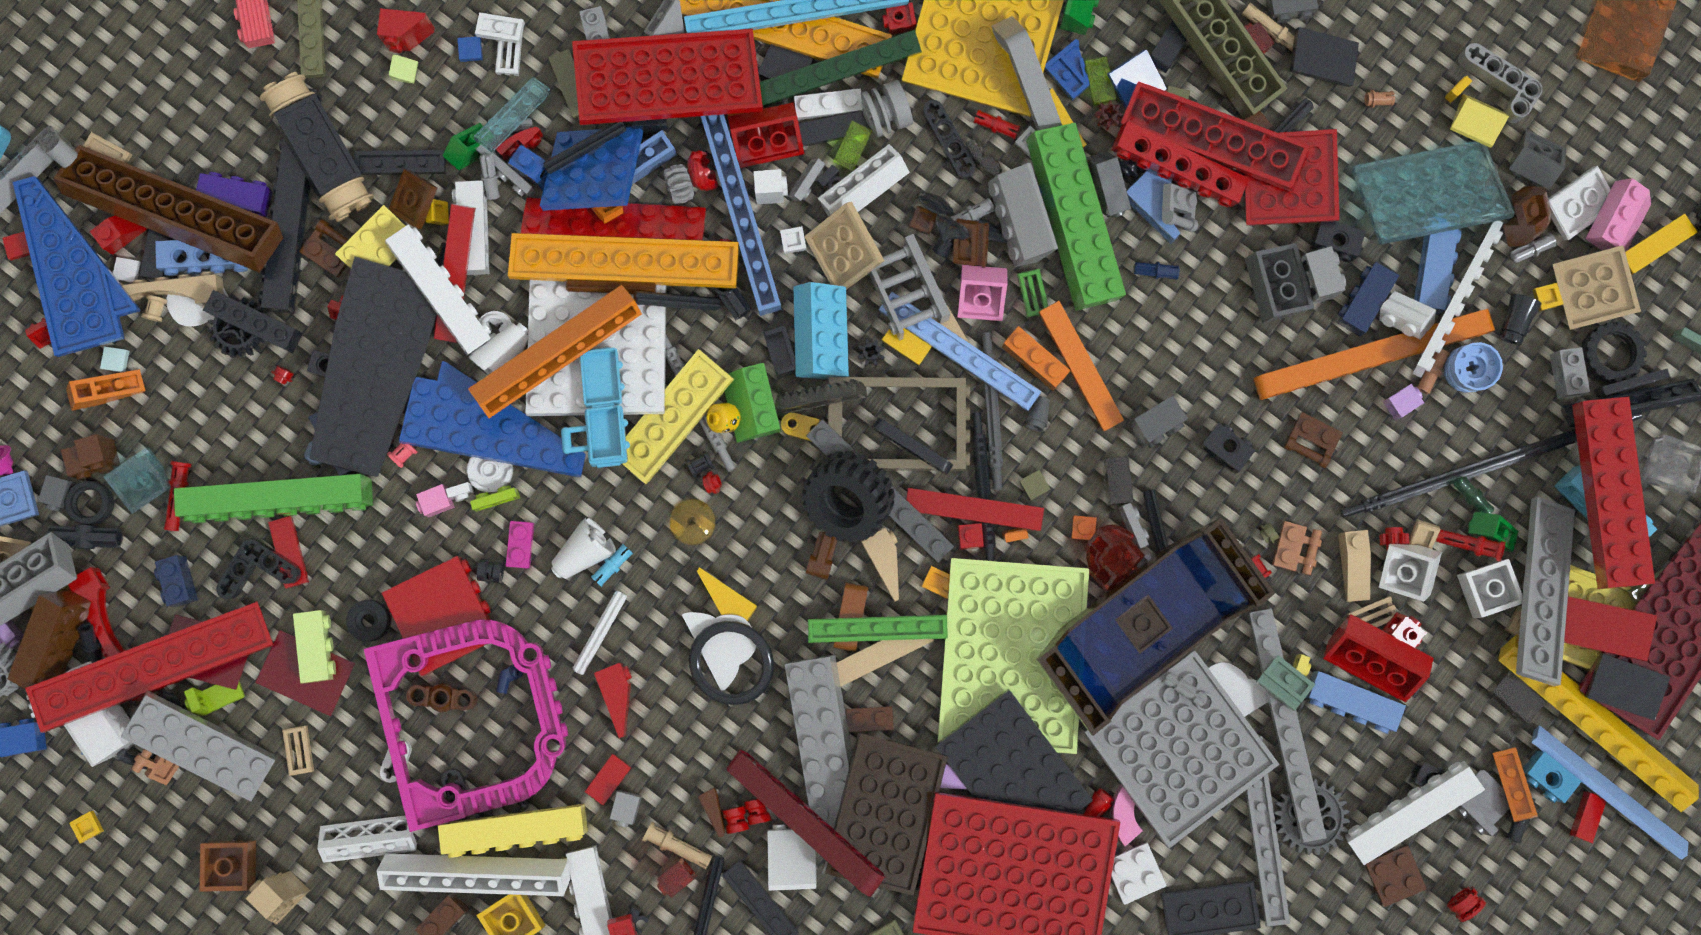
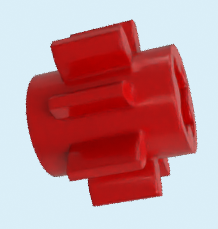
M1403 527L1385 528V534L1380 535V546L1385 545L1386 551H1388L1390 544H1410L1409 533H1403Z

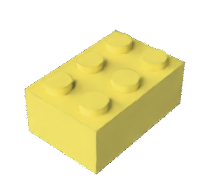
M383 205L335 254L350 268H352L354 257L390 266L396 260V257L386 245L385 240L404 228L405 225Z

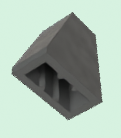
M1107 151L1086 157L1103 211L1109 216L1112 215V217L1124 215L1126 210L1131 209L1118 157Z

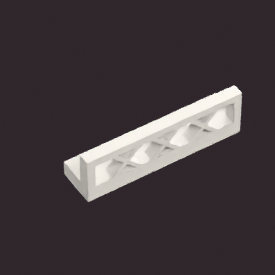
M406 816L320 826L317 849L323 863L413 852L416 851L417 842L413 832L409 831L408 824L407 830H395L399 824L407 823ZM376 827L385 828L380 834L371 833ZM359 829L362 831L356 837L348 836L353 830ZM336 832L339 834L332 840H326V833Z

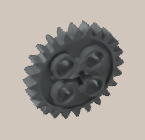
M1313 779L1316 795L1321 797L1320 811L1327 807L1330 808L1328 812L1321 813L1322 820L1325 817H1329L1331 825L1325 829L1327 838L1302 843L1298 825H1292L1296 821V817H1293L1291 814L1293 804L1289 787L1286 786L1287 795L1279 793V796L1283 799L1282 802H1274L1280 807L1279 810L1274 811V814L1279 815V818L1275 819V824H1280V827L1276 829L1277 833H1284L1281 841L1290 840L1288 843L1289 848H1293L1296 845V852L1301 853L1305 849V854L1307 855L1311 854L1312 849L1316 855H1320V848L1328 853L1329 844L1337 847L1335 839L1344 840L1340 832H1348L1343 827V823L1350 822V820L1344 818V815L1350 811L1342 808L1347 802L1338 800L1342 795L1341 792L1333 794L1334 786L1330 785L1326 788L1325 781H1321L1318 785L1317 779Z

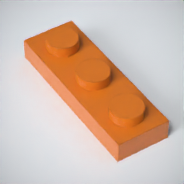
M1516 747L1493 753L1514 822L1538 817Z

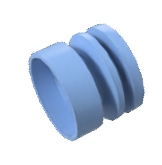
M1482 342L1470 343L1452 350L1443 366L1444 376L1448 384L1455 390L1464 393L1481 391L1493 386L1500 379L1503 370L1502 359L1498 351L1491 345ZM1472 366L1473 370L1467 372L1466 367Z

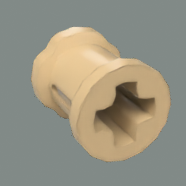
M147 295V306L145 313H142L141 317L162 322L164 304H167L168 300Z

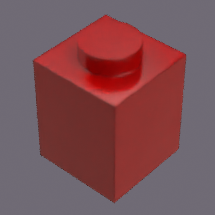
M982 523L959 525L957 527L959 550L984 547Z

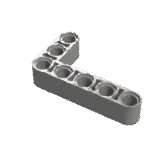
M1013 16L992 25L991 27L997 42L1009 55L1037 131L1062 126L1031 39L1025 28Z
M47 126L0 172V213L16 199L13 182L33 176L38 177L54 160L60 166L66 168L77 158L78 153L71 143L52 126Z

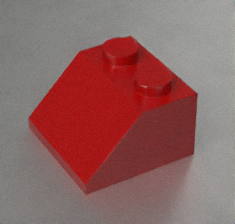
M380 8L377 36L390 52L402 53V51H411L434 33L435 27L426 13Z

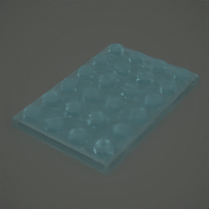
M1476 141L1356 165L1352 169L1380 245L1513 218L1515 213L1487 146Z

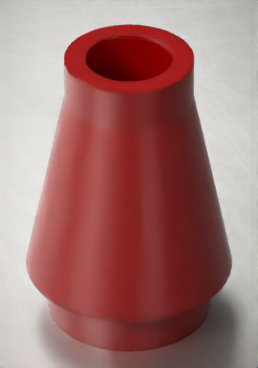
M1099 788L1097 792L1094 791L1091 797L1093 800L1088 804L1083 814L1100 817L1113 806L1112 802L1115 799L1105 790Z

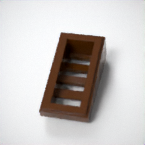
M713 787L700 794L698 798L718 837L721 838L725 835V826L717 789Z

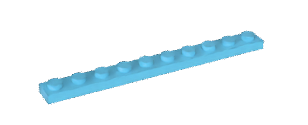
M781 0L684 16L687 33L740 29L757 30L908 5L909 0Z

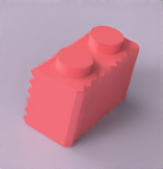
M236 0L237 8H234V15L236 20L240 22L241 29L237 30L240 42H243L248 48L274 44L275 37L268 1Z

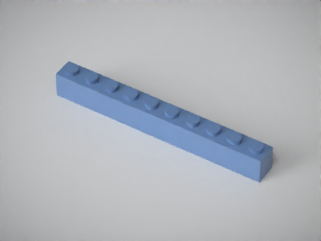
M724 114L701 116L759 314L763 316L782 310Z

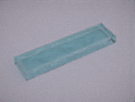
M532 77L474 135V140L492 153L551 94L550 89Z

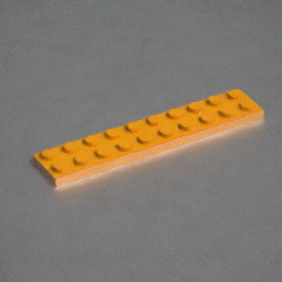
M781 0L679 1L682 17ZM837 17L753 30L754 40L788 49L820 61L892 38L891 34ZM883 66L861 74L879 79Z
M512 233L508 278L541 281H567L571 279L656 283V285L736 288L739 242Z

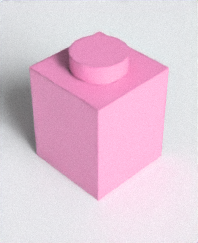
M441 484L416 494L418 498L416 506L420 514L423 513L424 516L432 517L455 508L452 499L447 496V486Z

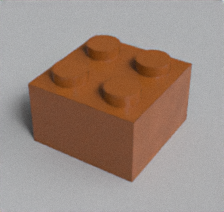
M256 840L208 841L200 844L199 892L247 891L255 884Z

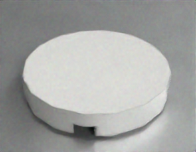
M471 457L467 465V474L475 488L483 492L495 493L498 492V488L507 486L510 483L513 475V465Z

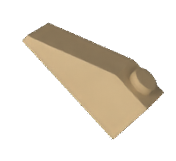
M884 528L873 537L861 541L890 596L896 602L899 600L897 547L895 546L898 541L892 530L888 532Z
M1368 530L1338 534L1346 602L1370 600L1371 551Z

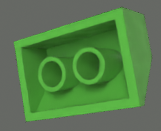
M760 363L729 373L734 380L724 392L727 403L735 405L740 412V423L736 430H734L737 443L780 433L781 429L765 364Z

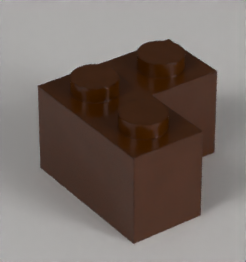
M98 434L74 440L75 446L61 450L67 476L76 478L78 481L89 479L91 474L97 472L99 474L112 472L114 467L121 466L114 439Z

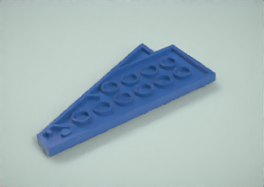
M33 176L13 182L54 356L60 357L125 339L120 317L140 312L138 305L39 178Z
M442 361L437 381L420 377L415 378L399 438L401 444L581 478L586 458L584 452L565 454L562 450L561 437L511 404L491 418H488L468 390L477 382L447 362Z

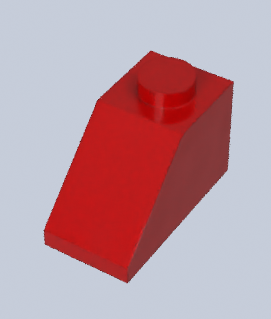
M112 216L89 232L103 250L113 255L148 228L118 216Z

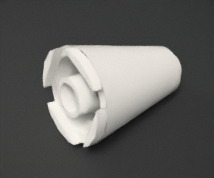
M512 323L473 351L468 358L489 375L524 351L530 338L527 335L529 330L521 323H518L517 326Z
M585 518L552 560L553 567L551 569L558 578L563 577L567 579L611 557L616 552V548L610 538L606 540L603 535L605 531L590 518L586 520Z

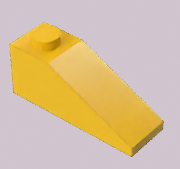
M699 567L697 572L721 615H738L748 621L757 609V606Z

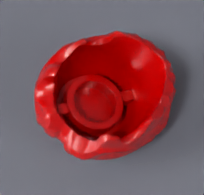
M700 150L692 151L687 162V172L692 186L704 191L716 189L719 184L715 172L707 167L710 163V160L706 158L707 153Z

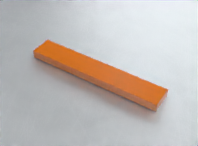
M1060 301L1039 311V315L1068 368L1071 370V374L1102 431H1106L1124 421Z

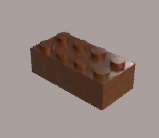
M71 590L39 595L7 679L25 689L64 674L67 664L73 656L72 651L75 643L80 637L78 627L88 617L91 601Z

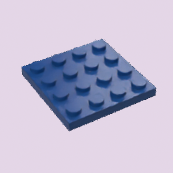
M626 127V132L552 174L547 173L540 202L542 210L627 206L643 130ZM602 129L557 132L551 158Z

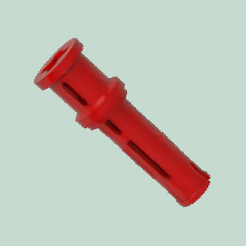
M170 461L172 471L171 478L167 482L168 486H170L164 530L179 531L180 517L175 516L174 488H187L189 486L187 477L188 470L192 464Z
M1440 529L1435 541L1474 551V554L1479 557L1481 555L1493 557L1499 562L1503 557L1506 544L1505 541L1499 543L1487 540L1484 536L1474 538Z

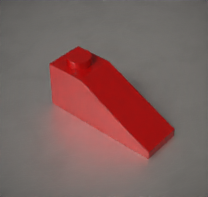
M618 663L595 672L594 675L618 737L622 738L626 736L631 687L629 679L632 678L628 666Z

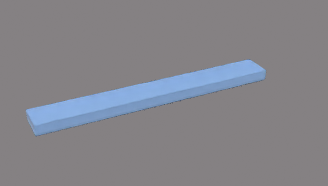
M891 292L888 296L890 301L900 297L894 292ZM910 303L894 309L899 321L922 312ZM882 304L879 311L888 317ZM932 318L905 328L1026 411H1029L1041 394L1040 390Z
M1539 725L1534 729L1532 743L1536 747L1550 755L1580 779L1583 784L1676 857L1682 860L1688 855V841Z

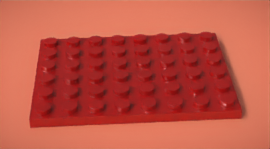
M935 792L912 932L926 935H1101L1121 822L1110 818Z

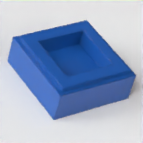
M480 37L458 38L460 62L483 60Z

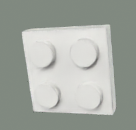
M1147 842L1115 855L1111 878L1124 905L1166 887V883Z

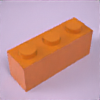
M1019 326L1001 347L1052 391L1056 389L1071 371Z

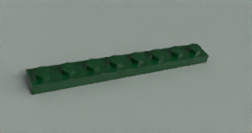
M912 30L760 82L762 106L920 54L922 51L916 32Z

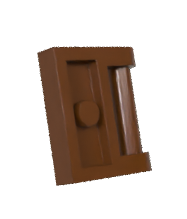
M322 219L317 223L314 232L299 252L339 278L347 265L335 254L338 250L321 240L323 234H326L342 246L349 239L330 227L329 223Z
M1301 412L1284 445V449L1288 451L1293 450L1319 463L1318 466L1325 469L1343 432ZM1297 437L1325 450L1323 455L1297 443Z

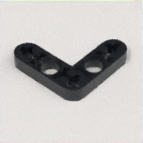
M247 539L241 544L218 582L216 591L223 599L236 598L241 593L256 566L284 584L298 582L301 577V570L298 565L261 541ZM249 546H254L253 549L262 554L260 556L252 554ZM269 555L274 556L276 560L272 568L266 565V558ZM239 563H243L245 566V573L241 576L236 573V566ZM282 567L283 569L291 570L292 578L287 577L288 574L279 569ZM226 585H231L232 593H227Z

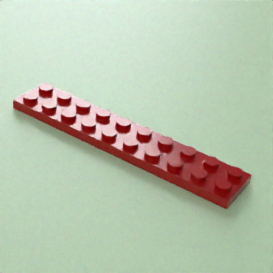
M255 602L25 689L40 732L44 733L145 695L147 690L153 692L274 646L259 603Z

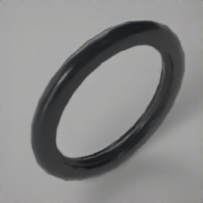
M722 621L704 628L696 636L689 653V668L697 687L706 696L726 705H741L757 699L766 691L774 673V659L771 648L757 630L737 621ZM724 632H735L746 636L757 646L763 660L761 677L751 689L744 693L727 694L715 689L706 681L700 667V655L706 642L713 636Z

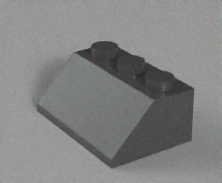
M1297 243L1256 251L1245 258L1262 323L1287 318L1315 308Z

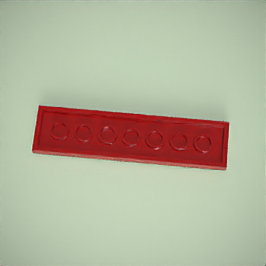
M526 198L520 234L703 241L706 208L628 203L627 206H622L623 214L604 224L592 208L543 211L540 207L541 198Z

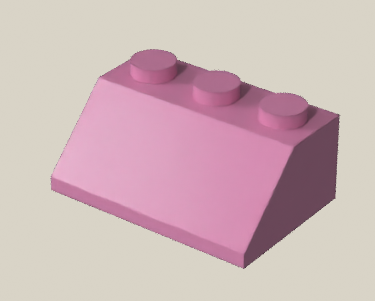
M1633 178L1615 181L1585 239L1602 251L1623 245L1626 252L1651 206L1649 189Z

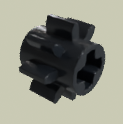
M866 339V345L858 347L863 352V354L858 356V360L864 359L865 367L869 363H873L877 367L878 359H885L880 354V352L885 350V347H879L877 339L874 343H870ZM873 348L876 355H872L870 358L867 351H871Z

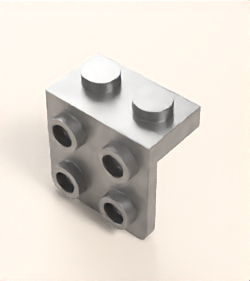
M1479 770L1475 776L1485 790L1455 808V811L1463 818H1467L1472 823V828L1480 835L1493 836L1498 831L1494 824L1510 808L1504 789L1485 770Z

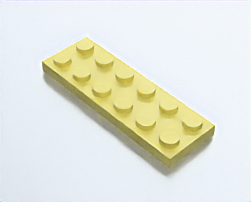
M698 349L665 389V414H644L627 434L626 441L630 443V447L627 449L628 461L623 463V465L642 482L647 484L732 383L734 378Z

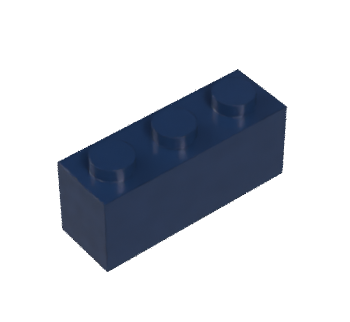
M1378 262L1373 263L1370 267L1366 266L1360 274L1362 280L1359 286L1355 284L1348 295L1351 297L1349 303H1344L1337 315L1340 318L1337 324L1359 337L1364 335L1400 275Z

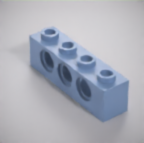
M178 240L155 241L156 268L167 276L178 275V272H187L188 274L195 275L206 270L214 273H224L225 269H234L235 272L248 271V268L224 260V258L211 253L207 261L201 262V256L206 251ZM186 253V260L178 263V257Z

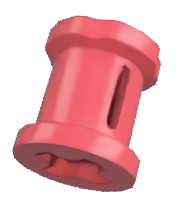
M400 443L392 452L389 451L387 455L402 468L404 466L403 463L412 454H417L418 451L412 445Z

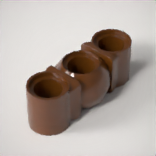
M438 683L434 686L414 685L408 689L406 694L407 700L411 705L431 707L440 713L455 709L461 711L471 710L478 702L477 695L472 690L453 688L446 683ZM418 689H421L424 693V698L420 702L414 696ZM441 691L447 695V701L444 704H440L437 700V696ZM463 694H468L470 697V703L466 707L460 702Z

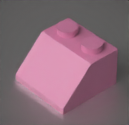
M962 265L957 317L1002 321L1007 290V268H982L981 266Z

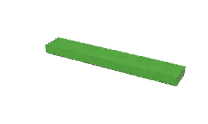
M947 615L808 619V643L948 638Z

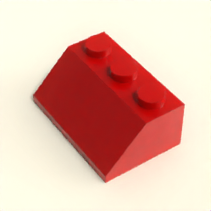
M794 103L762 109V112L728 116L740 168L804 154Z

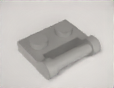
M1172 183L1164 184L1163 223L1167 225L1175 224L1184 227L1186 231L1195 232L1198 228V221L1195 219L1196 192ZM1174 211L1183 213L1184 218L1177 216Z

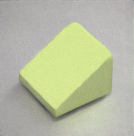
M393 54L389 70L390 78L394 81L414 84L418 61Z

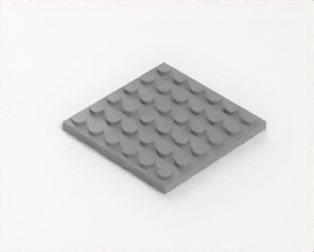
M1195 650L1122 704L1111 719L1112 722L1094 736L1088 730L1083 732L1167 848L1172 847L1279 765ZM1168 672H1173L1178 676V679L1182 678L1196 687L1197 691L1205 693L1207 695L1205 702L1202 705H1197L1192 701L1193 699H1188L1174 690L1173 686L1169 687L1163 682L1164 677Z

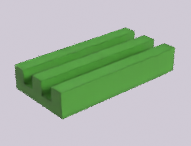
M1040 269L1017 274L1027 318L1040 316L1038 312L1042 310H1039L1032 275L1036 276L1043 309L1048 307ZM1023 277H1027L1034 311H1031Z

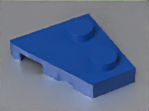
M1077 39L1066 46L1045 65L1044 70L1071 101L1090 86Z

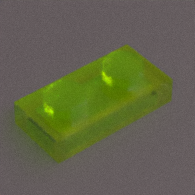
M1107 56L1086 60L1084 62L1085 71L1090 83L1089 89L1093 106L1115 102L1114 87L1107 75L1110 72Z
M851 121L833 162L850 171H854L872 130Z

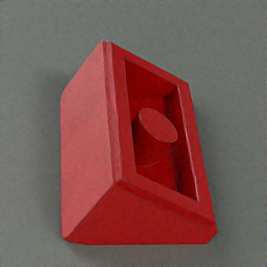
M1584 791L1569 835L1593 844L1606 801L1596 794Z

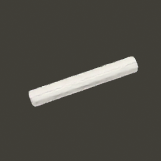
M616 591L574 664L573 670L578 674L583 675L624 604L627 596L622 592Z

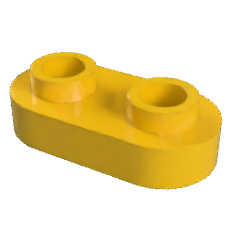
M788 413L782 418L781 427L788 436L811 441L806 435L810 432V428L816 426L821 420L797 413ZM790 420L797 422L794 428L788 426Z

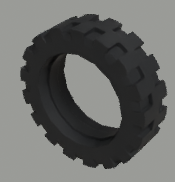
M1609 322L1590 331L1587 334V338L1582 342L1587 373L1594 375V379L1598 381L1603 380L1607 384L1628 380L1640 372V368L1645 365L1646 361H1644V358L1647 357V350L1645 351L1644 348L1646 343L1640 338L1642 335L1638 331L1635 332L1633 330L1634 327L1631 325H1623V322ZM1606 335L1619 336L1629 347V363L1626 368L1620 371L1607 369L1598 359V342Z

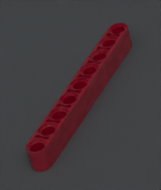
M739 749L726 770L859 891L872 897L886 877L885 874L754 757Z

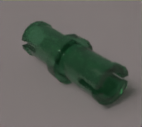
M1461 476L1454 482V487L1462 493L1469 505H1473L1478 512L1493 513L1495 508L1483 497V492L1478 488L1476 489L1466 476Z

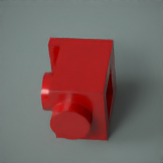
M913 3L886 8V15H882L884 29L888 28L889 34L895 35L912 30L916 31ZM903 16L901 20H897L895 17Z

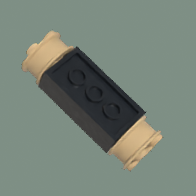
M293 72L285 76V80L279 83L272 82L263 88L265 92L260 95L259 99L266 102L271 111L269 114L270 118L273 119L317 195L319 202L324 203L331 214L328 217L329 220L336 219L337 222L348 218L349 213L357 210V212L368 208L374 195L369 194L362 183L364 178L361 177V172L316 94L310 92L304 82L306 79L305 75H298L297 72Z

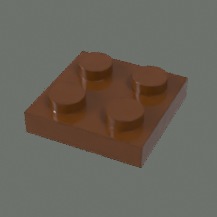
M404 169L388 210L411 226L422 229L438 187L411 170Z
M1408 845L1384 853L1365 864V868L1383 907L1427 890Z

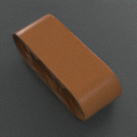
M846 582L839 618H863L868 586ZM858 641L834 642L833 648L856 652Z

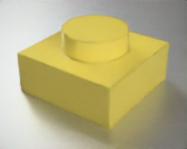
M1298 654L1292 666L1304 676H1307L1311 668L1309 663L1310 657Z

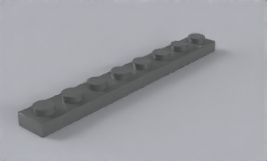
M823 419L806 435L826 456L833 455L834 452L842 451L843 454L846 451L854 452L855 455L859 454ZM892 486L891 489H894L895 498L893 499L894 506L889 516L939 563L954 545Z

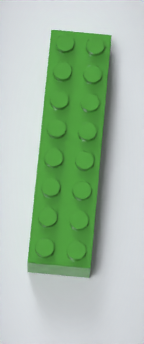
M1076 123L1034 131L1026 139L1040 190L1042 191L1041 194L1058 246V252L1075 310L1117 301L1124 297L1126 292Z
M362 474L174 488L175 516L183 518L184 522L206 523V519L224 522L229 521V517L237 518V520L252 519L251 515L260 516V518L275 517L274 513L283 514V516H297L299 511L308 515L320 514V510L329 511V513L343 512V508L352 509V511L366 510V506H373L372 479Z

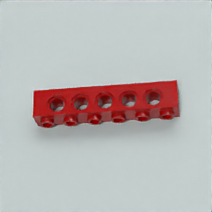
M1129 121L1120 127L1111 151L1117 153L1116 155L1119 158L1137 162L1138 167L1154 170L1159 177L1164 179L1171 178L1177 181V184L1183 188H1192L1198 191L1197 194L1202 197H1211L1218 200L1217 203L1224 207H1232L1240 202L1249 180L1248 177ZM1135 143H1139L1142 146V152L1136 150ZM1156 152H1158V153H1160V154L1162 155V157H1163V161H1162V162H1160V161H1158V160L1156 159V157H1155V153H1156ZM1176 162H1180L1182 164V171H1179L1176 168ZM1196 171H1199L1202 174V181L1197 179ZM1217 180L1222 183V185H1223V189H1222V190H1219V189L1217 188V186H1216V181H1217Z

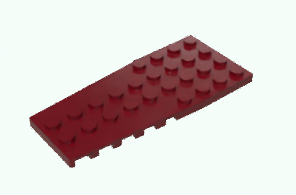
M1701 522L1656 578L1655 584L1648 588L1632 609L1657 615L1648 661L1645 662L1601 652L1602 654L1670 677L1655 721L1598 702L1656 740L1661 739L1701 678ZM1599 656L1579 685V691L1585 695Z

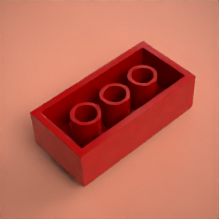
M1352 614L1346 618L1330 637L1323 657L1324 660L1405 703L1430 677L1434 660L1433 657Z

